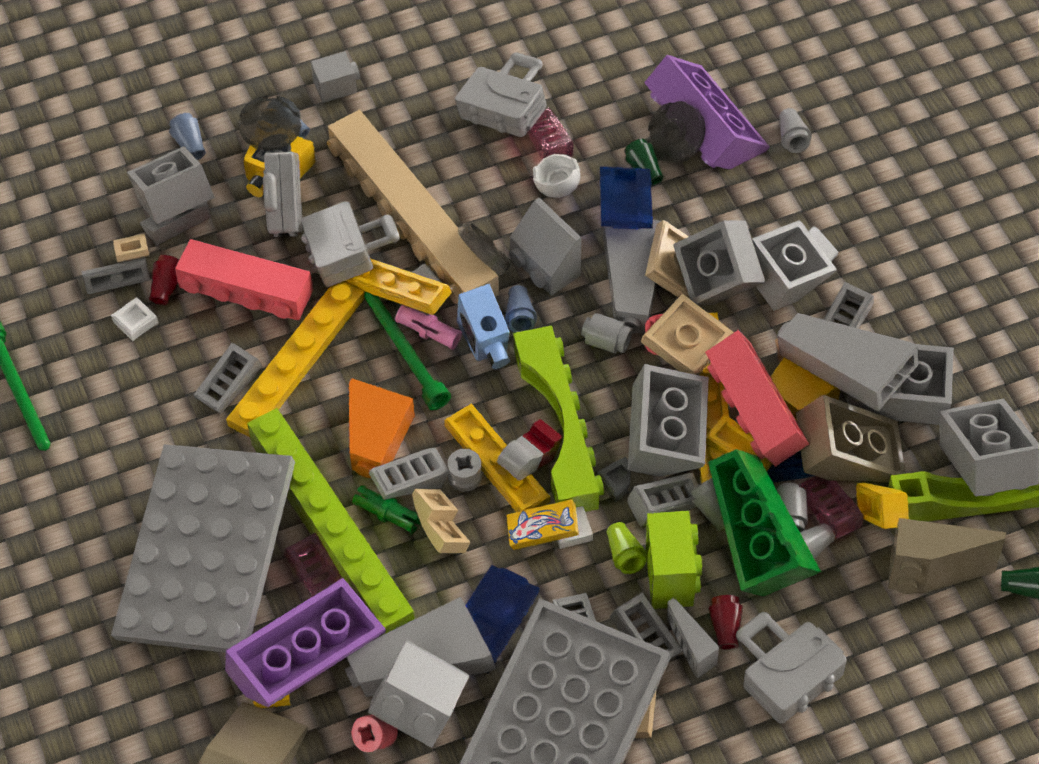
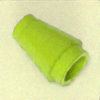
M617 522L609 526L606 533L614 566L624 574H633L640 571L646 564V550L624 523Z

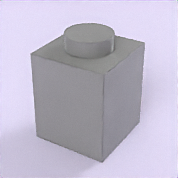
M346 51L310 61L313 82L322 103L357 93L356 80L360 79L359 70L355 61L350 63Z

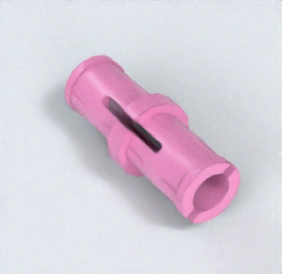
M405 305L400 306L395 317V322L419 332L420 337L426 340L431 338L453 350L458 345L462 336V331L438 321L437 316L426 315Z

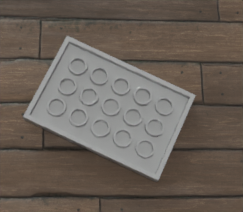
M163 445L111 633L115 640L226 653V650L252 635L295 465L293 457Z
M539 598L460 764H623L670 661L671 652Z

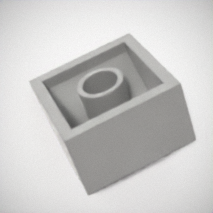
M540 198L536 199L510 236L509 256L515 266L518 268L522 267L530 275L531 280L538 288L543 287L552 296L581 276V237Z
M800 220L752 238L765 279L764 283L756 287L773 311L799 301L837 270Z
M405 640L374 694L368 713L432 748L449 720L469 674Z

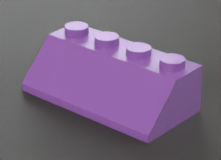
M666 55L644 82L652 91L650 94L652 99L666 108L668 111L667 117L684 130L685 139L693 146L698 147L703 153L701 158L710 167L716 168L717 166L730 170L766 152L770 148L701 65Z
M342 578L226 650L225 671L245 697L269 707L385 633L386 629L345 579Z

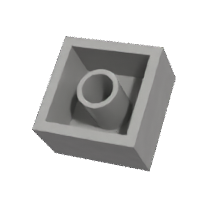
M184 146L127 172L140 205L156 224L171 222L178 217V214L189 209L202 208L207 204V201L215 198L202 165Z
M723 220L673 244L690 300L697 305H715L765 282L746 221Z

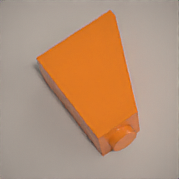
M351 378L349 382V449L353 471H356L362 477L371 478L369 475L371 469L393 461L415 417L413 398Z

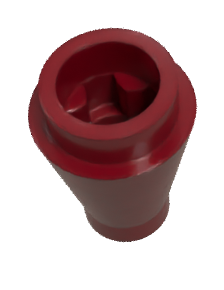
M160 255L158 260L154 261L151 292L149 295L151 302L158 305H167L171 294L178 284L175 268L180 259L170 255Z
M734 595L713 597L708 610L719 649H736L739 647L736 633L741 626L743 605L740 604L739 597Z

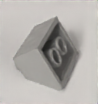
M644 364L632 387L628 453L629 471L661 477L701 468L705 465L709 377Z

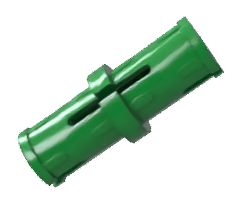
M361 485L357 489L361 496L354 494L353 505L377 515L378 520L384 523L389 521L411 534L415 533L418 529L413 523L415 522L418 525L421 523L417 512L398 504L396 498L383 499L379 493L367 488L365 485Z

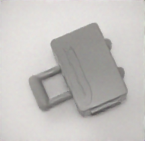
M513 53L500 72L478 67L455 97L460 118L471 121L473 124L496 129L501 133L506 132L519 137L525 136L547 106L542 85L531 82L536 73L542 68V61L521 53ZM514 65L530 69L523 79L507 75Z
M283 151L265 153L263 194L268 232L274 234V237H282V233L298 236V233L303 231L301 224L302 205L299 155L295 152Z
M347 201L301 219L304 230L301 239L303 243L307 244L306 251L312 253L309 255L308 261L314 264L312 270L320 275L326 287L371 271L373 264L368 252L390 243H396L399 240V233L391 215L387 214L379 219L358 226L350 203ZM382 226L386 237L365 244L362 233Z
M761 612L736 633L738 641L742 642L758 659L746 669L743 686L778 723L786 722L797 712H805L809 702L823 691H831L834 687L833 683L844 675L847 659L843 654V650L819 627L816 628L811 622L804 623L792 634L788 635L771 618L769 613ZM768 626L782 641L765 654L751 638Z

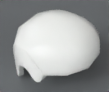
M553 154L543 158L537 166L533 167V181L537 189L547 197L561 198L570 195L577 188L580 181V168L576 159H572L567 155Z

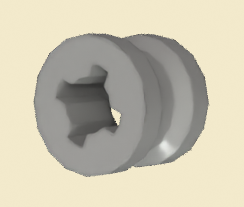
M459 449L450 455L447 467L449 470L448 480L451 486L459 491H471L478 487L482 480L481 459L479 455L470 449ZM468 466L466 469H459V467Z

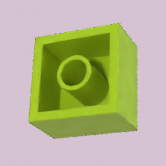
M689 511L647 513L645 550L651 605L654 609L667 608V603L672 598L676 599L682 607L694 606L695 593L701 592L702 559L701 555H697L696 545L699 542L697 524H691Z

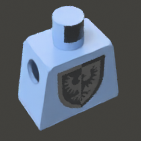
M490 284L459 294L457 323L475 359L481 361L488 358L493 369L507 365L510 362L506 352L508 349L509 329Z

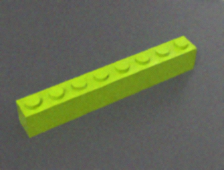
M278 408L248 422L251 444L257 453L292 456L295 460L286 498L339 578L345 579L386 630L382 635L414 620V610Z

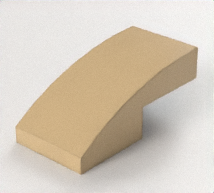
M145 234L113 240L117 263L150 256Z
M414 489L412 497L417 515L426 535L439 553H465L471 542L453 522L458 509L441 489Z

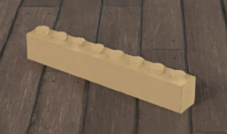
M360 109L328 126L329 140H327V145L331 153L335 157L339 156L342 159L345 169L351 177L356 176L365 195L368 198L373 197L377 202L382 216L387 214L392 216L399 237L403 240H408L419 261L424 260L442 283L449 285L452 292L449 297L454 304H458L459 294L486 284H490L495 297L499 295L498 275Z

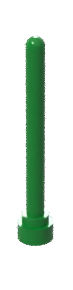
M365 292V300L421 384L422 399L428 409L438 410L443 408L451 399V393L445 384L438 380H433L379 296Z
M0 321V367L38 449L47 451L51 443L4 344L7 333Z

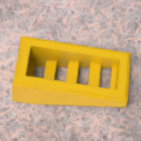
M857 483V512L860 518L883 529L897 528L899 518L909 519L907 493L898 489L868 483Z

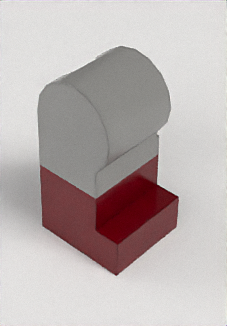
M539 419L532 424L530 431L517 440L510 442L503 449L497 459V463L508 470L517 480H522L554 459L563 437L542 419Z

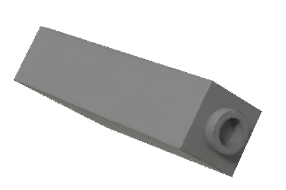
M605 212L603 218V240L613 317L625 322L627 327L633 329L632 333L645 334V324L651 317L658 286L657 283L646 277L645 273L656 224L661 221Z
M797 313L790 322L784 323L777 336L781 356L876 411H879L919 365L917 345L912 342Z
M459 597L372 640L347 656L350 666L344 670L353 688L361 686L366 697L373 696L405 640L466 672L469 676L490 672L496 669L491 653L465 603Z

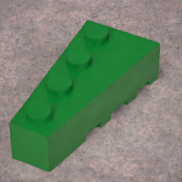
M735 449L708 462L741 591L764 597L821 572L758 456Z

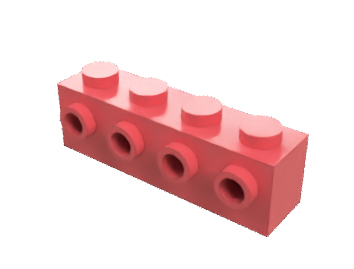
M192 239L189 240L175 268L179 288L189 293H200L211 296L221 302L229 301L243 305L250 310L258 309L273 313L275 316L283 319L291 318L299 321L313 292L310 271Z
M739 330L705 352L711 362L707 366L709 372L717 383H723L725 389L721 393L731 408L736 406L739 412L736 420L746 434L751 433L754 441L750 443L751 447L761 460L767 458L776 467L809 445L751 342Z

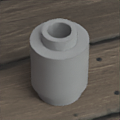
M595 313L592 318H586L581 336L585 337V344L615 354L617 351L625 353L629 346L633 329L627 327L623 321Z
M795 483L779 485L776 490L799 532L805 531V526L808 524L805 489Z

